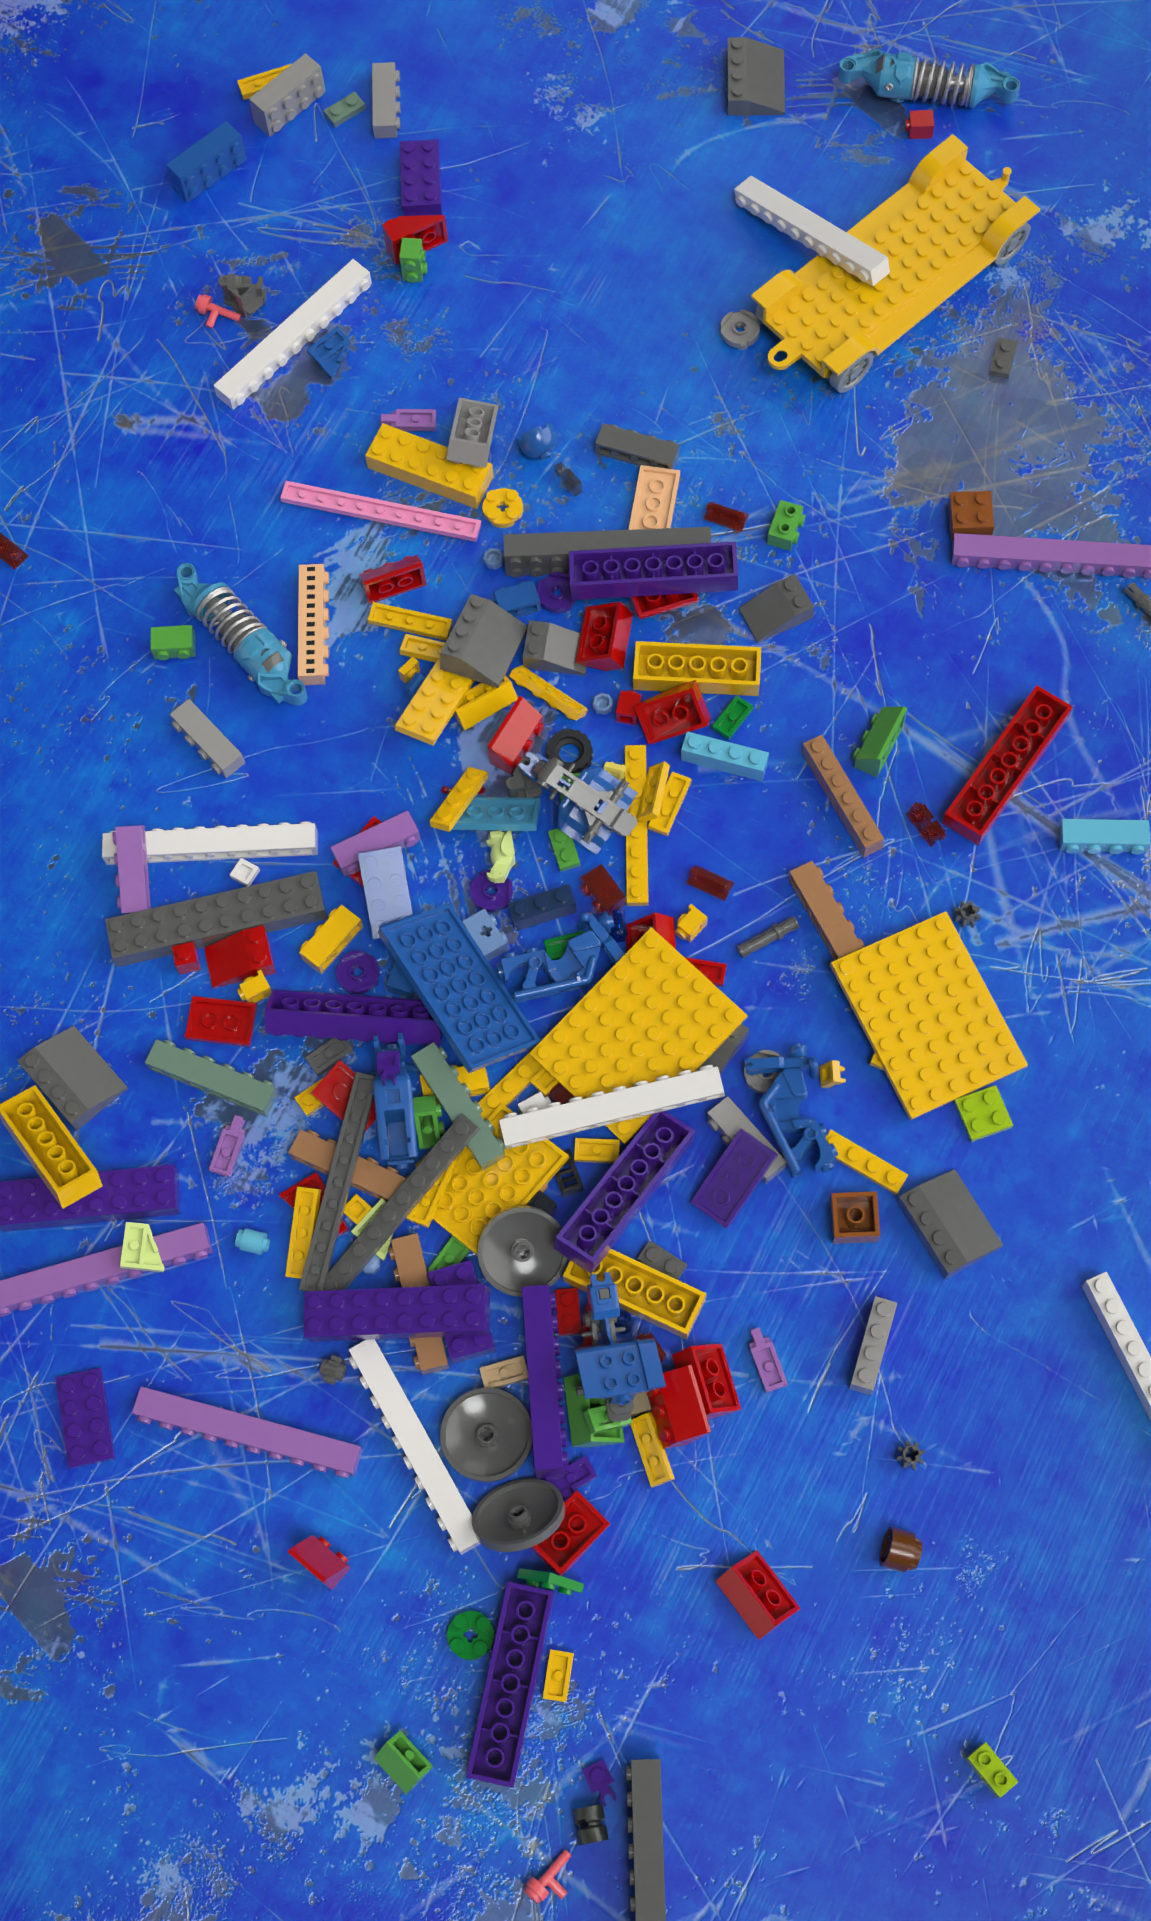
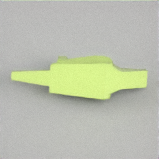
M492 831L488 835V840H486L487 845L491 847L490 858L493 864L490 873L487 872V878L494 883H504L511 868L515 865L511 831Z

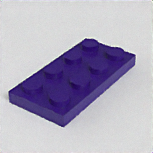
M740 1128L690 1203L728 1229L779 1154Z
M97 1368L55 1377L68 1468L72 1469L116 1459L102 1369Z

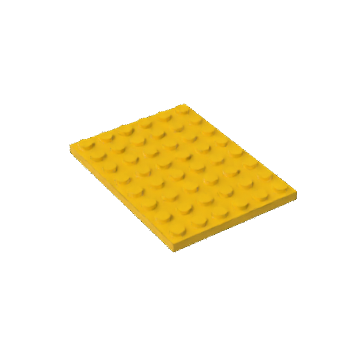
M947 912L936 915L830 963L832 971L910 1120L1028 1066Z
M651 927L529 1054L574 1097L586 1099L591 1098V1094L603 1091L604 1094L613 1092V1089L626 1086V1089L635 1087L634 1084L641 1081H647L648 1083L656 1082V1078L661 1076L672 1078L677 1077L678 1073L691 1070V1073L696 1072L748 1018V1015ZM652 1114L605 1126L626 1145L645 1125Z

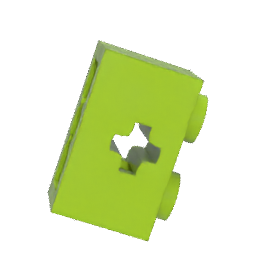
M986 1742L982 1743L965 1758L966 1762L996 1799L1001 1798L1018 1783L1017 1779Z

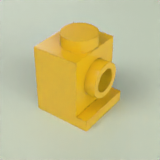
M690 904L688 906V914L684 913L678 919L675 934L680 939H686L691 943L707 925L708 917Z
M261 970L257 971L258 976L248 977L239 985L240 988L237 989V992L242 1001L247 1000L250 1003H257L270 997L272 991Z

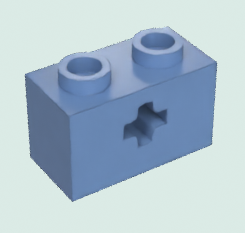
M483 909L462 921L488 961L508 951L506 943L509 941L503 931L499 932L496 928L498 923L492 913L488 915L487 911Z

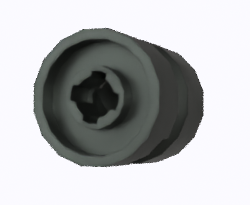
M603 1804L572 1810L574 1824L579 1827L576 1831L578 1846L609 1840L607 1826L602 1824V1821L605 1819Z

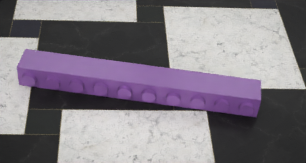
M954 533L951 565H957L958 567L974 566L981 569L990 567L1001 570H1039L1045 573L1056 571L1064 574L1121 575L1127 578L1137 576L1151 579V545Z
M204 1223L153 1237L164 1267L169 1265L181 1266L187 1260L194 1258L195 1260L205 1259L208 1257V1254L213 1253L208 1229ZM119 1246L0 1281V1317L11 1314L10 1311L19 1309L24 1311L31 1309L34 1304L52 1303L58 1297L70 1298L77 1295L76 1292L94 1291L103 1284L115 1285L124 1278H139L142 1276V1273L148 1271L120 1268L123 1246Z
M140 1387L132 1414L138 1417L137 1421L150 1425L151 1421L160 1423V1428L172 1431L173 1427L181 1429L180 1433L194 1437V1434L197 1433L203 1435L202 1439L210 1442H216L219 1439L225 1441L224 1445L232 1448H238V1445L247 1447L246 1451L254 1454H260V1451L269 1453L268 1457L280 1461L282 1457L291 1459L290 1463L304 1467V1463L313 1465L312 1469L326 1473L327 1469L335 1471L334 1475L348 1479L349 1475L355 1477L363 1451L358 1445L145 1387Z

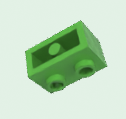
M402 238L400 264L403 281L411 283L423 282V275L427 274L428 266L427 262H425L426 251L423 250L422 239Z
M780 500L768 533V545L791 551L792 545L797 544L800 532H797L799 526L803 527L806 515H803L804 506Z
M193 626L151 627V652L154 659L167 660L169 658L188 659L189 657H196V634Z
M435 1095L413 1098V1107L419 1148H433L441 1139V1135L445 1134L444 1121L439 1122V1117H442L441 1103H436Z
M401 1731L389 1739L374 1757L375 1761L405 1794L417 1786L433 1768L430 1762Z

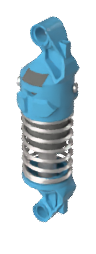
M879 49L869 51L866 54H854V56L843 58L840 61L838 72L840 82L850 84L855 79L862 77L873 88L877 97L891 98L894 102H903L909 99L915 101L917 98H922L923 102L931 99V102L934 103L937 98H940L941 104H944L948 91H950L949 102L951 106L955 103L959 92L960 107L965 102L966 107L974 108L979 102L993 93H996L1004 103L1012 104L1017 100L1020 89V81L1017 78L1009 75V72L997 70L988 62L975 65L972 63L967 77H964L965 64L962 62L958 76H955L956 64L954 61L951 63L950 70H948L945 60L942 61L941 65H937L936 59L932 62H928L927 58L919 61L918 57L911 56L908 52L893 54L882 52Z
M190 563L181 564L177 569L179 586L174 589V592L182 600L188 615L195 616L199 621H203V625L209 627V632L215 634L217 640H221V645L228 647V652L234 654V659L249 674L248 678L252 682H257L262 694L272 696L278 704L282 701L297 706L304 704L308 698L304 683L301 680L288 679L292 654L286 648L287 644L283 640L279 641L263 623H260V620L254 616V613L248 610V607L241 602L239 597H235V593L225 583H199L194 566ZM238 606V610L232 612V609ZM218 625L216 631H214L212 627ZM295 691H301L299 694H293Z

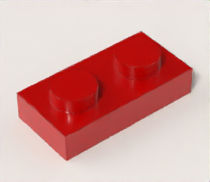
M685 957L715 986L723 987L727 964Z
M578 1288L555 1290L559 1336L581 1335Z

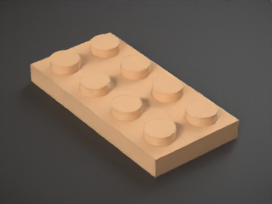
M640 465L628 530L671 528L680 480V470Z

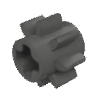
M972 900L966 904L961 901L960 908H955L954 911L958 915L955 918V922H960L962 928L969 925L974 928L975 921H980L981 915L977 914L980 911V907L973 905ZM966 912L970 913L969 917L965 916Z
M332 1355L331 1359L325 1358L323 1360L319 1374L324 1376V1382L335 1385L336 1380L342 1382L347 1365L342 1364L344 1360L341 1357Z
M906 1441L905 1449L898 1447V1452L902 1454L896 1458V1461L902 1460L904 1463L902 1469L911 1466L912 1470L915 1471L916 1463L923 1465L924 1461L920 1456L925 1453V1450H919V1442L915 1443V1445H910L909 1441ZM908 1451L911 1454H916L913 1461L909 1457H905Z

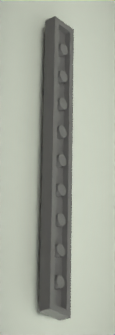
M356 1072L301 1278L300 1291L324 1290L374 1095L371 1092L374 1091L373 1081L376 1076Z
M464 1114L458 1117L329 1271L323 1291L346 1290L478 1133L480 1128Z

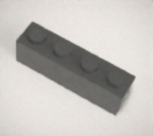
M603 423L595 442L596 454L637 466L644 465L674 469L679 458V444L670 440L658 439L653 435H644L634 430L622 429L614 424L608 425Z

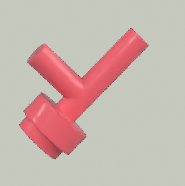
M206 294L198 296L195 304V309L198 310V313L207 315L211 311L205 325L206 327L213 329L218 314L237 322L240 321L241 314L213 304L211 296Z
M564 1850L539 1880L531 1877L525 1884L526 1888L523 1891L536 1904L540 1901L543 1902L549 1895L545 1888L547 1885L560 1899L565 1897L567 1891L554 1876L572 1857L571 1854Z

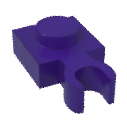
M399 1051L377 1052L378 1075H381L383 1086H385V1081L388 1079L393 1080L394 1086L397 1084L396 1074L400 1073Z
M604 1759L582 1770L592 1793L600 1791V1800L603 1806L606 1807L604 1797L607 1794L612 1795L616 1802V1795L608 1787L614 1781Z

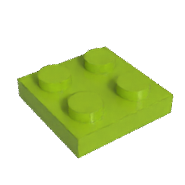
M996 1085L955 1099L954 1101L971 1142L1013 1127L1011 1118Z

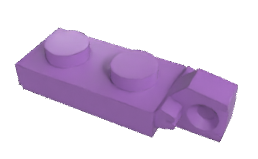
M396 409L391 414H381V425L384 423L403 431H436V410Z
M235 1115L231 1126L226 1125V1128L222 1130L209 1172L231 1178L246 1134V1130H243L245 1123L243 1117Z
M759 1327L750 1330L753 1343L749 1344L750 1352L765 1392L769 1393L788 1386L772 1341H770L769 1337L763 1338Z

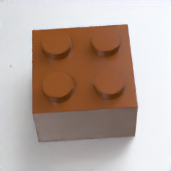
M991 491L950 492L947 504L950 540H953L954 533L992 535L994 518Z
M877 1191L831 1193L830 1211L833 1244L878 1242L880 1238Z

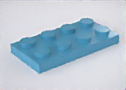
M474 797L452 830L536 831L541 798Z

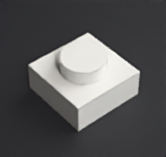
M240 858L230 873V877L247 887L252 884L260 869L256 865Z

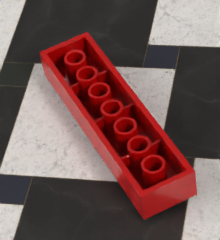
M1036 685L948 808L942 824L979 846L1066 723L1073 706Z

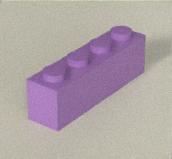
M407 810L330 848L343 876L347 874H355L360 870L359 852L401 845L402 848L412 847L421 838Z
M145 826L115 827L112 839L113 844L117 846V853L114 854L115 866H118L119 875H116V886L120 887V896L117 897L118 909H121V913L151 909Z

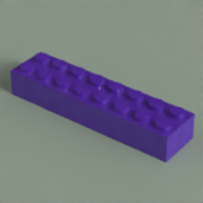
M736 541L569 551L572 600L738 591Z
M272 990L264 1010L265 1033L275 1036H311L318 1039H354L368 1042L374 1041L373 1036L378 1035L379 1041L382 1043H398V1033H403L405 1045L424 1044L426 1046L433 1042L435 1045H440L443 1036L442 1031L419 999Z
M666 1111L652 1114L556 1236L554 1249L592 1274L691 1146L695 1130Z
M172 1164L98 1172L102 1187L62 1209L41 1178L0 1182V1229L3 1232L178 1215L181 1214L179 1171Z
M485 1284L306 1291L304 1296V1338L310 1342L490 1335V1288Z
M550 1285L522 1287L535 1473L537 1479L564 1478L565 1470H569L567 1451H563V1447H567L565 1428H561V1424H565L564 1406L559 1404V1401H564L562 1382H558V1379L562 1378L560 1359H556V1356H560V1345L558 1336H554V1334L559 1333L557 1314H553V1311H557L555 1291H550Z
M507 1582L466 1778L515 1789L555 1597L554 1591Z

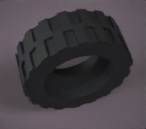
M563 729L560 732H556L549 739V743L546 746L548 760L553 757L559 759L564 763L562 767L566 770L574 763L575 767L571 772L572 774L581 773L584 769H588L591 766V760H593L591 741L581 731ZM573 744L579 748L580 756L576 761L565 762L560 758L559 751L564 745Z

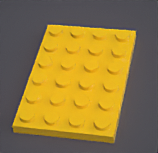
M501 1103L488 1120L494 1128L492 1133L495 1138L500 1137L504 1143L499 1120L504 1119V1115L514 1112ZM543 1140L511 1149L506 1148L504 1150L505 1158L482 1171L466 1146L432 1220L477 1255L478 1240L488 1221L507 1208L526 1206L539 1190H543L569 1159L568 1154L550 1140Z

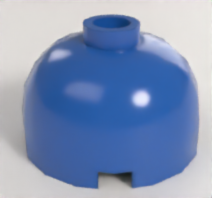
M552 422L546 423V428L542 429L541 426H538L520 436L522 440H516L521 451L527 457L533 459L540 457L541 460H544L552 455L551 451L557 445V434Z

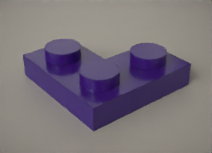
M584 1456L569 1465V1470H565L564 1478H547L545 1480L559 1489L565 1503L578 1491V1488L596 1479L597 1475L587 1457Z

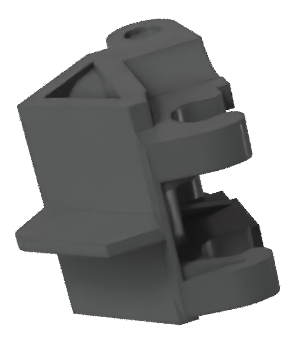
M229 274L219 277L218 282L223 289L224 303L227 306H232L233 310L241 314L246 320L262 305H265L267 294L266 290L263 289L264 282L262 276L258 277L256 284H252L251 277L247 275Z
M524 756L521 763L528 765L529 759ZM518 766L513 772L514 777L506 780V787L509 789L508 798H539L542 795L541 786L525 777Z

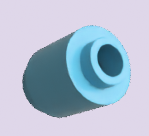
M247 1228L245 1230L240 1229L235 1240V1247L258 1255L267 1252L270 1245L267 1233Z

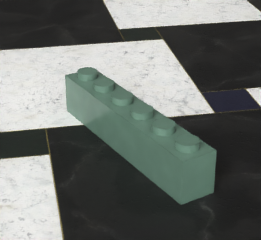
M156 1039L145 1061L148 1069L265 1117L268 1116L278 1095L273 1083L267 1080L260 1082L247 1072L238 1073L230 1065H218L215 1063V1060L208 1056L201 1058L188 1048L181 1050L168 1040L161 1042Z
M433 1042L412 1055L413 1063L438 1102L441 1103L452 1124L461 1114H464L480 1128L478 1133L467 1144V1147L482 1171L505 1158V1144L500 1137L495 1138L492 1133L494 1131L492 1124L488 1119L484 1121L480 1115L483 1111L478 1102H472L468 1095L471 1094L469 1088L465 1083L460 1084L457 1079L459 1073L453 1064L449 1066L445 1059L448 1057L441 1046L437 1048Z

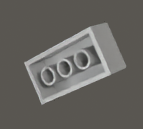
M305 53L249 98L254 123L269 137L278 132L286 123L292 121L296 115L307 109L312 102L326 92L321 66Z
M459 397L446 460L454 463L470 464L474 467H487L499 405Z

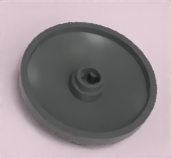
M515 1206L499 1212L488 1221L478 1240L477 1257L483 1275L496 1289L512 1296L523 1297L522 1287L550 1285L551 1287L562 1275L568 1260L567 1257L554 1249L555 1238L562 1230V1227L549 1213L532 1206Z
M496 1388L471 1390L456 1399L444 1415L440 1430L442 1450L449 1464L459 1474L477 1482L503 1480L519 1470L530 1454L533 1444L530 1416L523 1404L506 1391Z
M541 1479L512 1481L494 1489L478 1503L473 1512L472 1527L477 1540L488 1549L499 1552L524 1550L543 1542L558 1529L565 1515V1503L559 1489L550 1482Z

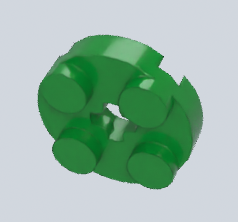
M465 1611L453 1618L448 1627V1644L451 1650L464 1660H477L490 1651L494 1644V1628L490 1620L480 1612ZM469 1629H474V1633L478 1634L477 1638H473L472 1642H468V1638L464 1637V1634L469 1632Z

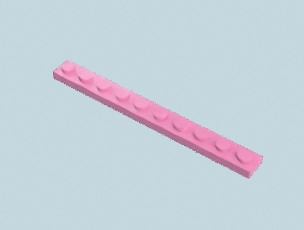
M290 481L285 482L280 497L281 502L474 542L477 541L481 528V520Z

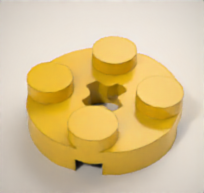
M500 488L490 490L486 494L482 505L483 515L493 526L508 528L513 526L518 519L520 520L523 515V502L516 490ZM501 505L508 506V508H505V511H501L498 507Z

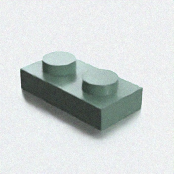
M353 92L323 110L324 116L336 128L364 111L366 104L356 92Z

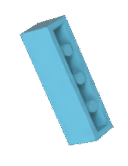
M688 731L681 749V761L758 781H763L768 765L769 752Z
M1062 819L1059 826L1060 851H1066L1067 853L1088 851L1090 854L1100 852L1143 854L1147 852L1150 846L1149 820Z

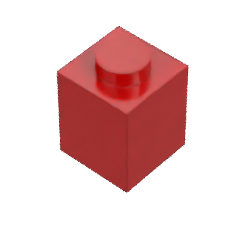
M933 110L909 112V119H905V131H909V139H929L933 137Z
M632 690L621 691L616 709V722L637 725L638 716L634 705L642 702V694Z
M194 942L172 946L175 966L180 975L201 970L198 950Z

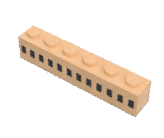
M324 564L299 565L298 678L304 685L325 684V677L329 676V665L326 664V658H329V646L326 645V639H329V627H326V621H329V609L326 608V602H329V590H326V584H329V572H325Z

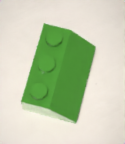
M904 706L882 707L879 714H874L871 721L873 726L870 731L866 730L862 738V742H864L862 748L858 747L854 753V768L876 778L878 777L904 726L908 708Z
M579 1373L565 1377L564 1384L572 1447H596L624 1443L623 1427L590 1434L583 1412L600 1407V1402L598 1398L585 1399L584 1395L577 1396L576 1386L582 1385Z

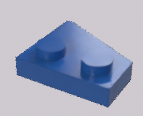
M337 326L309 347L307 353L327 376L333 380L348 350L350 340Z

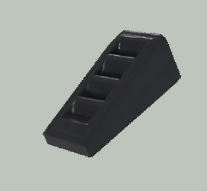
M570 1149L564 1151L569 1155V1160L562 1167L571 1165V1168L558 1171L555 1174L562 1198L584 1191ZM572 1172L574 1174V1176L561 1179V1176ZM576 1180L575 1184L564 1187V1183Z

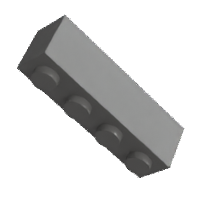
M395 62L372 63V111L375 139L397 138V129H401L400 117H397V114L401 113L400 101L397 102V98H400V86H397V82H400V70H396Z
M190 699L170 713L173 728L178 733L182 731L186 742L191 747L195 745L199 749L197 751L204 761L208 759L212 763L210 766L218 775L221 773L225 778H228L245 764L243 755Z
M728 1096L707 1113V1124L714 1132L718 1131L723 1136L721 1139L727 1147L741 1128L779 1154ZM780 1154L762 1178L765 1184L786 1168L787 1162Z
M875 1296L849 1389L872 1395L897 1302Z

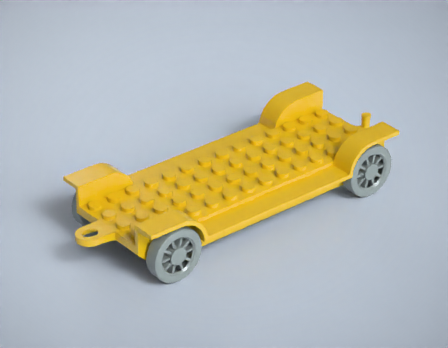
M952 134L921 160L905 186L847 231L848 234L888 257L890 273L872 286L818 254L796 273L792 270H784L751 295V298L758 303L756 317L782 340L769 351V365L773 369L784 370L802 358L823 378H830V385L839 393L851 390L864 378L872 366L874 360L873 353L876 356L882 353L992 262L996 265H1001L1009 261L1026 242L1030 234V225L1027 222L1040 212V208L1026 196L1017 202L1013 201L1003 192L1005 187L1008 186L1012 172L1011 168L1005 167L1001 178L989 180L966 160L968 147ZM784 351L787 354V358L781 362L775 361L774 356L776 353Z

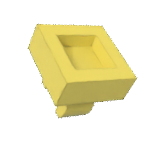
M606 761L604 770L621 781L625 779L627 766Z

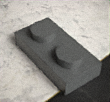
M998 337L989 375L1009 379L1018 341Z
M332 1038L306 1056L305 1059L319 1077L335 1066L339 1060L342 1061L352 1054L354 1050L347 1040Z
M650 1240L637 1258V1261L677 1280H679L688 1264Z

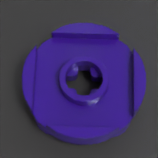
M551 573L549 577L540 580L537 586L541 608L553 613L569 612L577 601L571 598L570 576L565 573ZM557 589H560L561 593L563 594L555 596L554 594H552V592H556Z
M491 869L479 873V876L472 880L470 885V895L475 907L479 910L485 909L487 912L505 910L508 907L507 903H510L513 897V887L510 879L506 878L504 883H494L487 878V872L490 873ZM490 887H494V890H497V893H494V895H489V893H486V890H489Z
M352 951L341 958V962L336 968V977L340 986L348 994H364L378 985L380 969L373 956L363 951ZM356 968H359L360 971L364 970L360 977L352 975L355 973Z

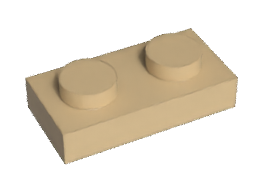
M524 1355L479 1368L484 1388L497 1389L528 1380V1370Z

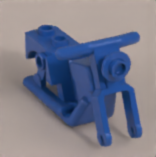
M605 911L596 920L592 912L582 913L580 916L581 920L577 923V928L583 930L588 925L589 931L568 940L566 952L559 960H551L544 950L538 951V948L525 950V954L517 955L516 952L503 955L504 958L500 959L497 971L499 979L503 978L504 983H508L509 975L515 969L526 965L528 969L522 990L514 991V1001L520 1003L588 987L594 976L600 947H602L615 965L625 954L616 941L608 934L611 932V928L614 927L612 915H608ZM540 966H542L553 983L536 987L535 979Z
M398 1033L399 1044L386 1045L387 1049L381 1048L378 1035H374L376 1055L377 1052L399 1051L400 1073L396 1074L397 1084L395 1086L391 1079L386 1080L385 1086H383L381 1075H378L377 1068L366 1073L376 1076L373 1081L374 1091L371 1094L374 1095L380 1160L388 1159V1165H395L396 1169L409 1168V1164L416 1163V1157L418 1156L417 1130L412 1091H415L416 1088L412 1087L408 1072L421 1074L414 1064L405 1063L404 1058L407 1055L403 1033Z
M801 1043L789 1048L790 1052L787 1056L790 1058H747L744 1063H748L744 1068L750 1076L780 1073L760 1099L759 1107L794 1178L802 1175L799 1164L803 1161V1157L812 1145L817 1143L820 1150V1159L815 1165L816 1172L821 1170L822 1173L833 1169V1164L837 1162L835 1156L838 1155L834 1144H828L825 1138L828 1133L823 1123L818 1125L816 1119H802L799 1115L800 1104L808 1097L801 1070L810 1068L811 1078L817 1079L819 1077L817 1058H806L808 1046H802ZM804 1132V1136L796 1147L790 1149L783 1133Z

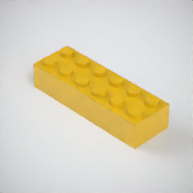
M382 423L365 455L369 469L475 509L478 508L494 477L491 463L487 462L486 468L474 467L465 463H454L446 460L448 447Z
M636 641L633 690L667 691L675 686L696 680L701 693L759 696L761 647Z
M36 1085L0 1104V1119L62 1209L102 1187L96 1168Z
M610 1249L592 1274H596V1279L602 1282L604 1281V1273L609 1272L612 1281L617 1287L620 1309L687 1340L704 1305L707 1293ZM570 1260L563 1274V1281L587 1293L586 1288L590 1284L591 1274Z

